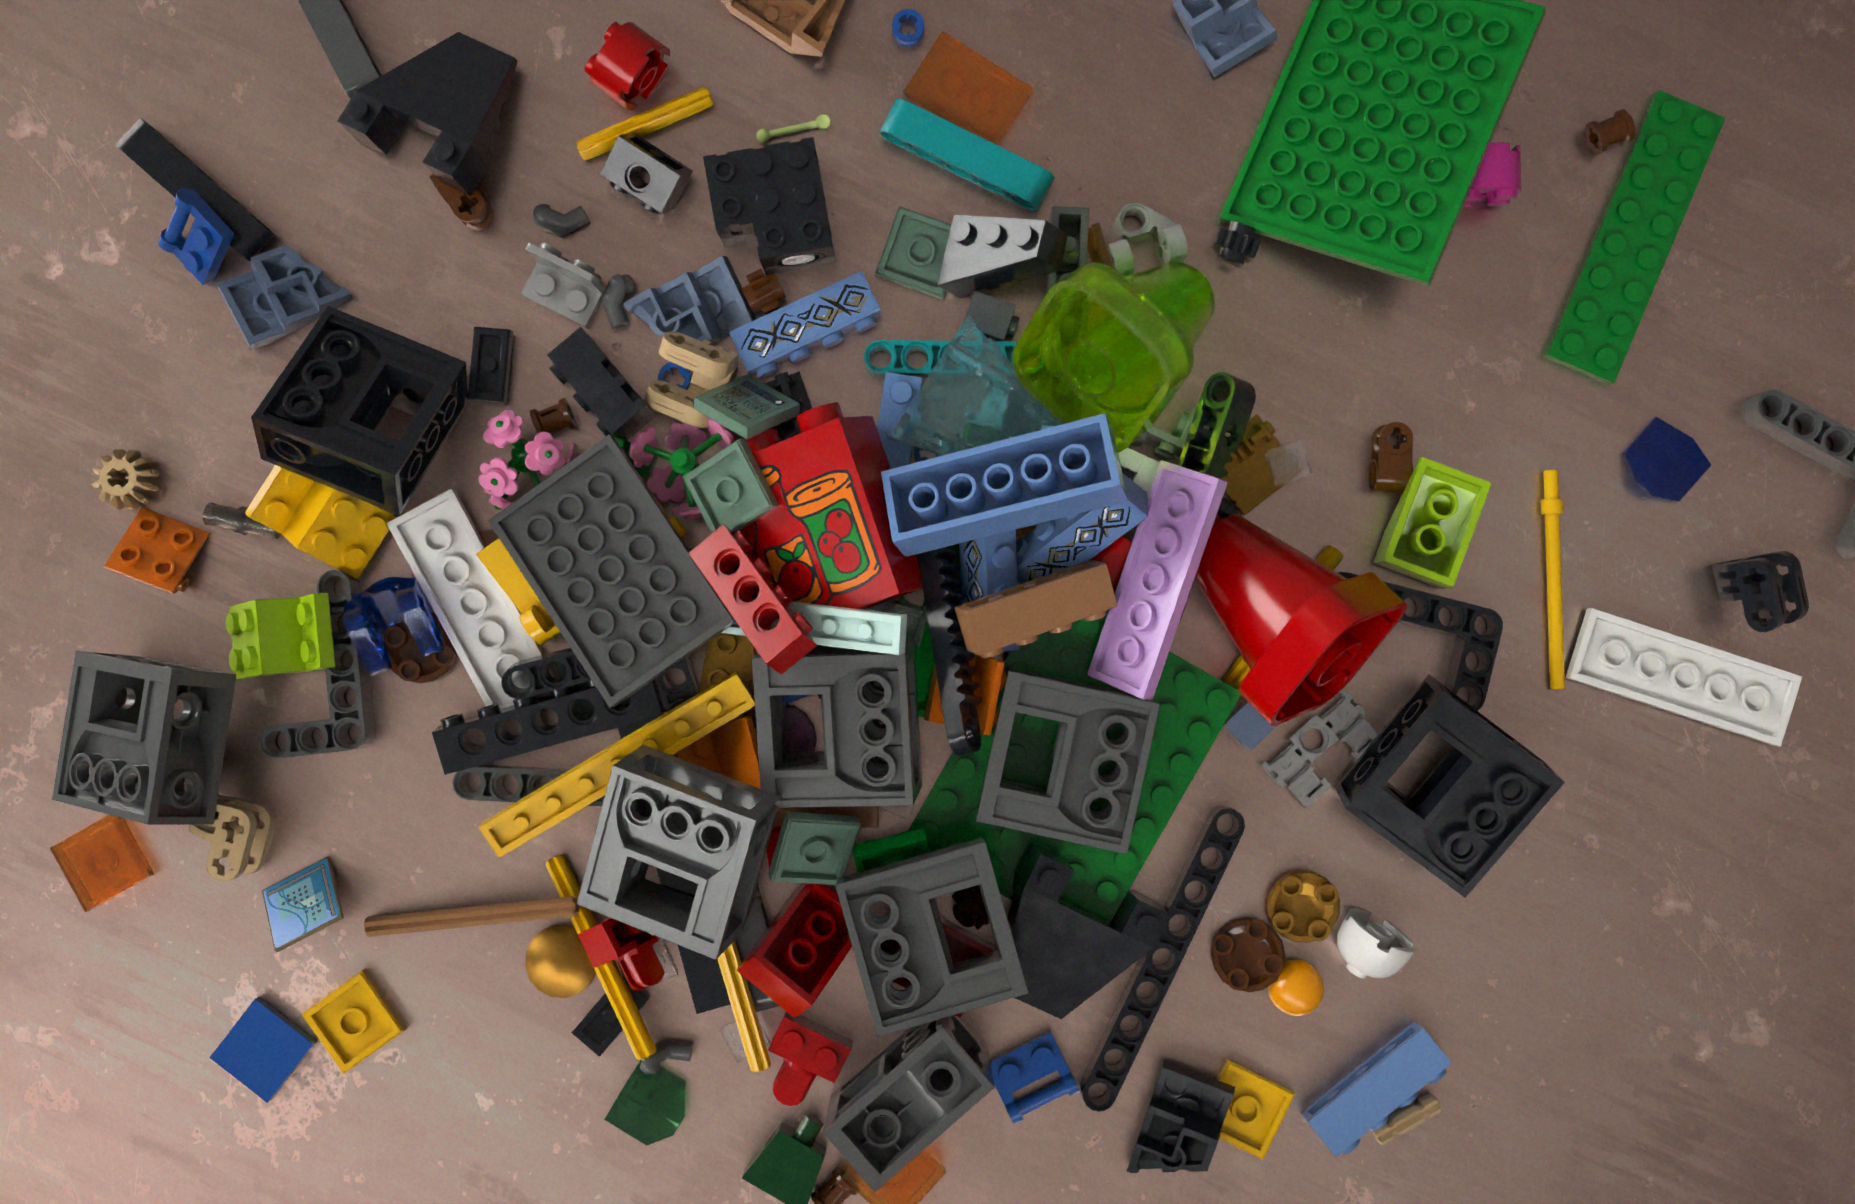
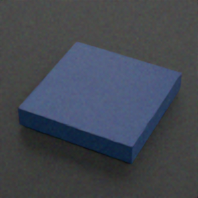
M257 997L209 1058L268 1103L274 1098L317 1041L261 997Z

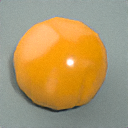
M1301 959L1285 960L1283 971L1278 979L1267 987L1272 1003L1282 1012L1292 1016L1310 1014L1320 1006L1325 993L1323 978L1320 972L1313 965Z

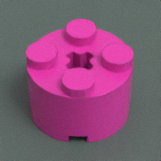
M1490 143L1463 208L1472 206V201L1487 200V206H1504L1510 204V199L1517 198V195L1521 193L1520 145H1516L1510 150V143Z

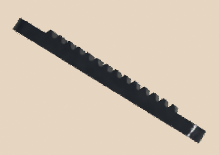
M950 546L919 553L917 557L946 734L952 751L960 756L977 752L981 747V732L976 706L982 702V697L974 695V691L980 684L979 682L972 681L971 677L977 672V668L969 666V662L975 655L966 649L955 607L959 606L965 599V595L957 593V589L963 584L962 580L955 579L954 577L960 570V566L952 564V560L958 554L956 551L950 550Z

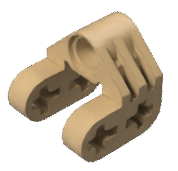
M666 332L661 342L659 354L667 361L693 371L690 387L686 390L666 381L654 380L649 383L644 402L648 407L689 425L700 428L709 427L707 421L709 417L694 409V397L735 380L738 372V353L734 351L728 353L724 347L719 345L717 347L711 346V342L705 339L699 341L679 332Z
M218 795L213 825L189 826L191 833L211 842L206 862L208 874L217 881H229L241 875H249L261 870L267 861L277 817L275 811L264 803ZM258 813L259 820L264 822V827L257 828V820L255 816H257ZM249 855L255 858L254 863L247 864ZM228 856V864L231 869L224 872L225 866L219 864V859Z

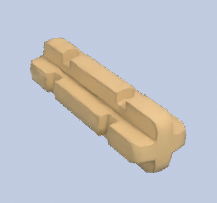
M1428 1093L1418 1099L1419 1103L1414 1104L1412 1102L1408 1106L1389 1115V1120L1378 1130L1372 1131L1378 1143L1385 1145L1395 1139L1394 1135L1398 1134L1401 1136L1424 1123L1425 1117L1431 1119L1441 1113L1442 1109L1436 1097Z

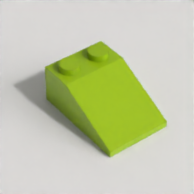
M1420 457L1384 531L1373 563L1440 589L1454 587L1492 483L1425 457Z

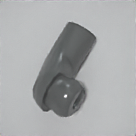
M665 1039L655 1043L656 1052L642 1060L640 1070L646 1074H656L660 1069V1062L666 1059L690 1062L693 1043Z

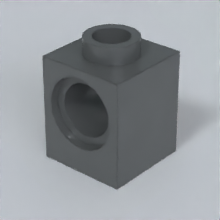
M974 291L962 325V332L987 341H1005L1006 336L1013 338L1020 317L1014 316L1016 305Z

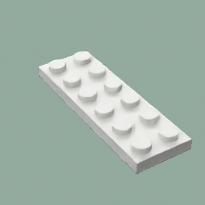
M450 489L386 524L485 706L499 704L500 709L514 705V698L509 697L502 688L501 680L503 674L514 663L544 655V652L540 645L523 628L519 618L521 612L476 556L486 546L456 490ZM549 663L548 672L552 677L557 678ZM522 671L513 672L512 681L514 685L519 688L529 687L530 679L526 673Z
M1587 608L1565 676L1567 679L1779 747L1782 745L1802 680V676L1593 608Z

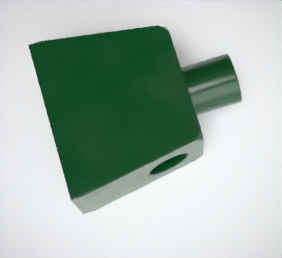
M805 1113L796 1129L786 1123H781L747 1164L742 1179L785 1204H808L826 1153V1147L815 1141L824 1126L823 1122L815 1116Z

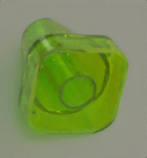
M1181 262L1167 263L1126 276H1122L1115 269L1102 263L1084 264L1050 288L1013 350V367L1016 376L1022 386L1063 424L1106 413L1114 432L1119 453L1155 423L1191 373L1194 363L1193 348L1214 313L1215 298L1208 279L1200 271Z

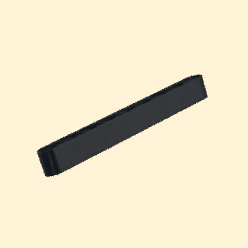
M1217 806L1207 815L1163 907L1170 914V917L1154 948L1137 961L1081 1078L1079 1085L1080 1093L1086 1106L1093 1111H1105L1115 1102L1243 835L1245 828L1244 819L1238 811L1230 807ZM1224 814H1230L1234 820L1233 828L1227 833H1220L1217 829L1218 819ZM1210 847L1216 848L1218 852L1217 861L1211 866H1204L1201 862L1202 852ZM1192 881H1199L1202 884V892L1196 899H1188L1185 896V888ZM1178 914L1185 915V928L1180 932L1170 931V919ZM1160 948L1169 949L1171 954L1170 960L1164 965H1155L1152 959L1155 951ZM1143 982H1152L1155 986L1154 993L1148 998H1139L1136 994L1138 986ZM1130 1015L1138 1017L1139 1023L1135 1030L1126 1032L1120 1029L1123 1018ZM1112 1049H1118L1123 1052L1122 1060L1116 1065H1109L1104 1062L1106 1053ZM1095 1083H1102L1107 1086L1106 1093L1100 1098L1090 1097L1088 1090Z

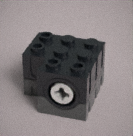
M814 137L804 138L801 141L792 143L787 141L765 145L764 148L731 151L725 155L703 156L715 228L724 246L736 245L737 242L757 241L759 245L757 247L759 260L765 275L837 263Z

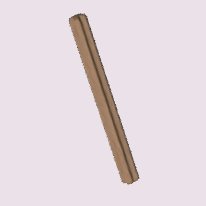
M571 896L367 917L364 921L365 934L372 937L574 917L579 914L578 898Z

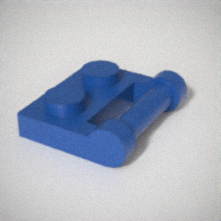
M181 188L174 199L176 205L167 229L161 232L158 245L164 251L174 253L183 263L184 267L204 285L214 281L234 233L197 192L190 188ZM191 213L195 220L187 239L182 236V232Z
M1050 1029L990 1059L994 1085L1013 1124L1024 1120L1023 1115L1067 1093L1072 1096L1080 1092ZM1058 1071L1062 1080L1016 1102L1012 1094L1013 1092Z

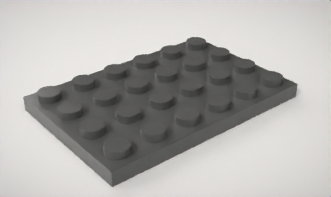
M610 434L488 520L609 708L620 704L736 623V620L689 555L690 550L614 436Z

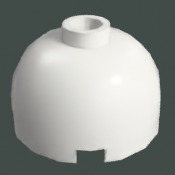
M1350 908L1337 934L1339 952L1348 963L1346 968L1352 974L1362 979H1365L1367 976L1387 978L1400 972L1415 951V949H1411L1413 946L1412 941L1400 929L1385 919L1383 920V925L1369 920L1368 918L1373 914L1372 912L1360 908Z

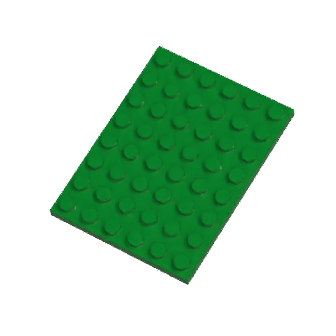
M1312 0L1219 217L1221 222L1228 225L1230 221L1242 223L1255 228V233L1430 287L1546 14L1545 6L1521 0Z
M1107 616L1093 621L1081 619L1072 622V628L1064 632L1050 633V631L1041 633L1037 635V641L1020 645V650L1009 651L1004 660L1006 674L1008 667L1122 691L1087 675ZM1169 651L1153 697L1160 703L1127 854L977 822V808L995 727H992L990 736L981 734V747L979 751L960 756L954 752L951 753L908 831L924 828L930 852L982 837L987 846L999 892L1010 900L1013 899L1014 875L1032 842L1063 857L1074 869L1059 899L1111 922L1241 694L1239 690ZM1003 688L1002 690H999L997 700L998 708L1000 706ZM1016 712L1002 779L1045 788L1060 721ZM1120 722L1112 723L1106 730V737H1119L1124 731V724ZM1113 760L1103 761L1098 767V773L1103 775L1112 773L1116 767V762ZM1101 797L1094 799L1090 804V809L1094 811L1103 810L1108 804V799Z

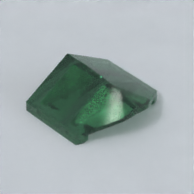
M640 1060L604 1120L647 1146L673 1136L684 1119L686 1080L661 1065L656 1074L643 1073L640 1070L642 1062Z

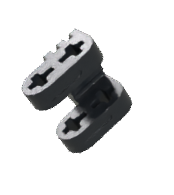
M1778 551L1712 565L1719 601L1742 600L1746 621L1752 629L1758 632H1768L1779 628L1783 624L1800 620L1807 614L1809 601L1801 564L1794 554L1788 551ZM1779 564L1783 567L1787 566L1788 573L1782 576L1779 574L1776 566ZM1785 601L1794 602L1796 609L1790 612L1786 610ZM1764 608L1766 611H1769L1772 617L1768 621L1766 618L1759 617V611Z

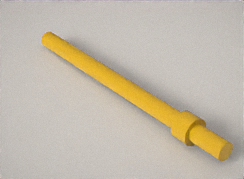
M1544 470V499L1540 500L1541 515H1545L1550 689H1565L1560 514H1564L1563 499H1559V470Z

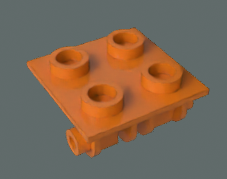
M141 507L108 558L104 568L172 594L178 591L184 592L189 585V579L184 577L210 533Z

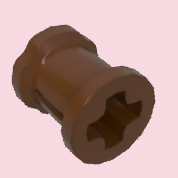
M1625 109L1616 111L1614 117L1602 122H1589L1585 127L1587 142L1596 154L1606 151L1607 146L1621 140L1629 142L1635 138L1636 128L1634 121Z
M566 398L560 399L558 404L543 410H530L531 420L537 434L539 432L552 434L568 427L571 430L577 427L575 417Z
M835 1167L832 1171L833 1176L819 1191L814 1190L812 1192L811 1199L814 1204H843L850 1195H856L860 1189L845 1171Z

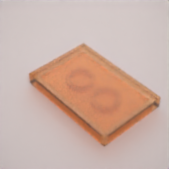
M942 31L904 89L903 94L931 113L999 146L1029 100L1034 88Z

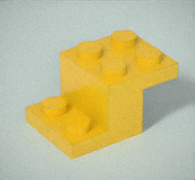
M275 465L245 511L249 518L281 533L297 549L356 579L359 578L390 530L386 523L397 518L387 510Z

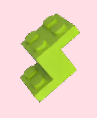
M314 593L294 598L259 599L229 607V613L226 615V629L228 634L232 636L233 646L229 653V664L231 670L237 674L236 679L302 673L335 667L328 593Z

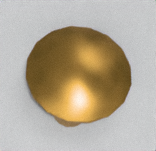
M1297 870L1284 875L1273 885L1268 896L1267 913L1271 924L1282 937L1294 942L1310 943L1325 940L1334 928L1340 915L1338 890L1325 876L1313 871Z
M557 924L543 929L532 939L526 950L525 968L529 980L539 991L550 997L567 998L579 994L591 984L596 975L595 969L573 924Z

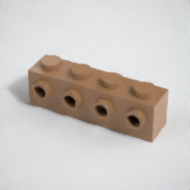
M1089 560L956 606L955 610L966 649L981 655L982 658H988L1001 654L1003 647L1016 643V645L1020 646L1033 643L1038 640L1037 635L1047 631H1050V633H1060L1072 628V622L1081 619L1093 621L1106 616V610L1118 606L1107 564Z

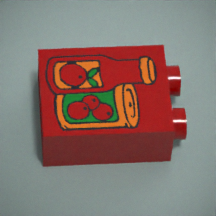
M834 402L799 414L796 419L801 433L784 441H781L777 429H769L749 439H745L779 506L740 531L753 544L754 548L750 551L755 559L760 557L774 575L769 579L774 586L780 584L790 595L793 602L862 610L923 589L917 554L905 557L892 542L881 471L891 468L873 416L844 417L839 403Z

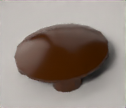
M420 610L406 613L397 619L384 633L386 662L393 672L404 681L415 683L435 681L446 674L456 660L457 652L434 612Z
M1252 918L1233 920L1221 928L1212 941L1211 957L1214 970L1221 980L1234 990L1249 993L1264 990L1276 982L1283 971L1286 956L1283 941L1275 929L1262 920Z

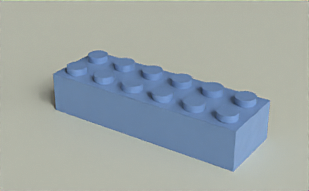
M1106 413L881 471L892 542L905 557L1128 501L1115 436Z

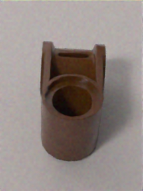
M434 174L430 175V179L440 195L449 204L454 214L469 229L482 231L492 224L494 211L479 188V184L473 194L469 196L442 183ZM473 206H475L476 212L474 214H472L470 210Z
M1392 422L1378 427L1371 436V460L1368 473V483L1371 492H1404L1413 473V433L1406 424ZM1391 434V437L1397 438V444L1393 445L1392 442H1387L1386 436Z

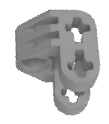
M1137 202L1125 205L1119 212L1100 247L1102 259L1111 284L1131 278L1135 267L1129 244L1146 240L1150 234H1152L1163 269L1182 264L1188 256V245L1180 223L1175 225L1173 220ZM1136 216L1140 219L1142 228L1139 230L1128 229L1124 224V218Z

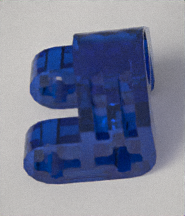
M388 577L382 579L345 604L343 612L345 628L371 676L392 669L390 654L378 632L381 627H388L405 621L423 656L427 657L444 650L442 635L431 614L429 604L425 602L423 592L418 588L419 584L416 578Z

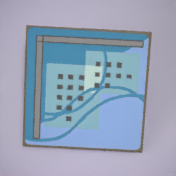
M328 857L262 890L273 947L276 952L344 918L331 861Z

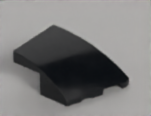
M1164 1060L1127 1172L1138 1173L1140 1169H1162V1172H1176L1182 1169L1189 1172L1208 1171L1235 1087Z

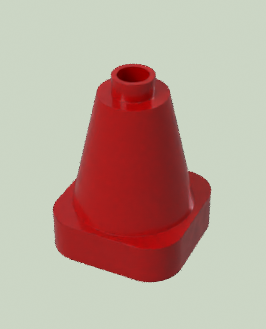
M1218 514L1216 515L1194 578L1250 668L1249 673L1239 687V693L1271 726H1277L1315 710L1338 694L1396 626L1407 609V604L1374 572H1368L1347 579L1238 514L1231 515L1225 519H1222Z

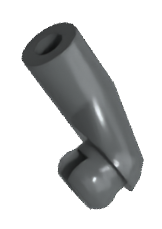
M540 204L533 211L535 224L541 230L557 236L566 235L590 222L582 206L562 214L550 209V206L547 204Z
M628 274L612 276L602 297V303L612 329H618L629 324L622 301L625 294H630L634 290L635 283Z

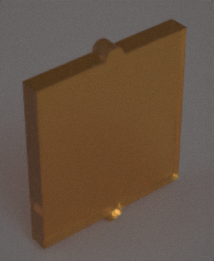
M1095 223L1088 228L1087 249L1102 299H1106L1111 295H1115L1114 290L1118 283L1100 223Z

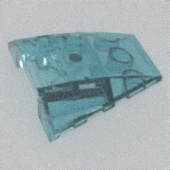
M968 314L889 437L943 456L1062 425L1070 421L1041 390L1037 391L1026 379L1027 375L1018 366L1015 367L1001 353V348L991 337L988 339L977 327L978 323Z

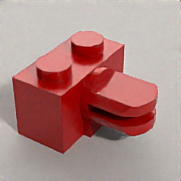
M610 917L578 934L593 967L596 968L616 959L632 990H644L658 984L662 980L664 969L652 947L653 944L659 941L657 936Z
M786 1011L768 1048V1051L784 1058L773 1082V1094L776 1099L787 1106L800 1104L805 1099L817 1075L835 1084L852 1049L853 1040L802 1015L794 1018Z

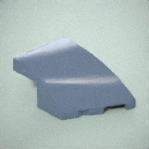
M1175 0L1173 2L1174 9L1188 36L1214 77H1217L1278 39L1275 28L1257 6V0Z
M287 245L251 257V272L217 283L218 291L250 351L311 324L321 317L328 306L336 309L351 298L347 288L344 286L341 288L325 277L322 270L311 263L303 261L301 256Z
M721 256L694 272H685L660 287L650 288L623 303L626 310L642 319L649 325L648 328L657 335L663 337L666 332H679L699 341L705 339L710 341L711 344L729 337L730 331L756 320L755 314L748 304L727 256Z

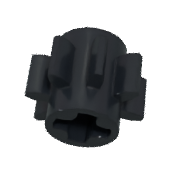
M1230 221L1228 229L1220 227L1213 244L1221 247L1218 257L1244 265L1247 256L1255 258L1261 242L1254 239L1256 229L1235 221Z

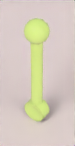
M822 114L815 121L769 131L761 128L757 131L756 137L758 141L766 143L772 137L813 128L825 131L830 127V118Z

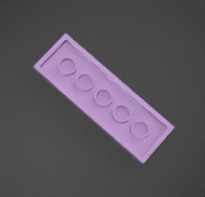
M1160 460L1147 498L1148 517L1138 524L1115 591L1118 607L1109 609L1087 675L1140 699L1153 700L1223 498L1227 481Z

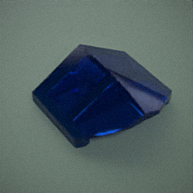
M1654 417L1622 453L1623 459L1627 461L1634 480L1652 497L1667 499L1673 502H1679L1711 466V463L1692 437L1658 417Z

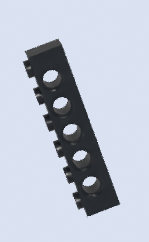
M655 678L630 696V703L625 706L617 705L609 708L591 680L585 682L586 686L572 689L571 686L550 691V696L536 699L535 696L514 699L513 706L500 709L499 704L488 705L477 709L478 715L464 719L461 713L440 720L442 725L438 726L432 732L444 774L447 775L663 715L665 707L657 679ZM579 699L589 700L594 706V713L589 716L580 714L576 709V701ZM542 709L553 710L558 716V723L556 725L545 724L540 718V711ZM506 719L517 720L522 727L521 734L512 735L508 733L504 727V721ZM469 729L481 730L485 735V744H474L469 739Z

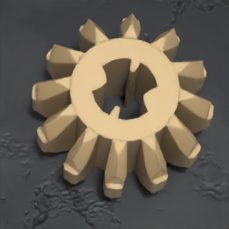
M120 448L114 449L112 457L108 455L100 456L104 465L103 468L95 467L92 469L95 474L100 475V479L91 484L96 489H102L98 498L103 502H110V506L114 509L122 510L126 507L128 510H137L139 502L144 504L151 502L148 491L156 492L160 490L156 484H152V479L161 475L157 470L150 469L154 461L146 456L141 457L140 451L130 449L128 452ZM125 479H128V483L124 486L123 482H127Z

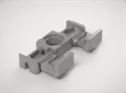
M1348 691L1340 692L1339 694L1342 699L1323 716L1314 715L1287 740L1291 744L1269 764L1265 760L1261 763L1262 769L1279 787L1287 786L1284 780L1290 784L1288 786L1289 790L1300 800L1304 808H1307L1331 786L1325 778L1320 780L1312 772L1315 767L1313 765L1309 766L1305 762L1306 760L1309 764L1313 763L1339 739L1336 736L1337 734L1341 738L1339 740L1341 744L1346 741L1354 750L1351 754L1353 759L1357 761L1379 735L1365 719L1362 721L1358 719L1357 715L1362 718L1365 716L1366 711L1360 704L1354 702L1353 696ZM1312 728L1317 729L1323 735L1322 746L1315 750L1309 749L1303 743V734L1306 730Z

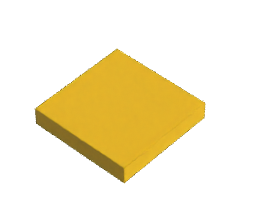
M366 969L356 974L302 1013L306 1022L343 1074L407 1029Z
M1227 1058L1217 1080L1234 1086L1235 1091L1224 1119L1219 1139L1264 1160L1296 1093Z

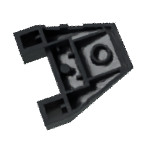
M457 32L356 90L337 121L359 143L384 155H387L406 123L437 136L438 138L422 162L442 183L471 196L490 166L493 155L490 152L494 134L498 135L501 122L498 118L502 103H507L518 61L513 56Z
M1031 842L1014 875V893L1007 918L1028 990V994L1014 998L1063 1019L1152 950L1170 914L1158 902L1129 889L1111 922L1059 899L1074 869L1063 857Z

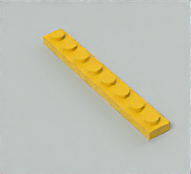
M736 670L481 822L478 829L498 858L605 796L613 765L642 745L673 755L754 707L755 698Z

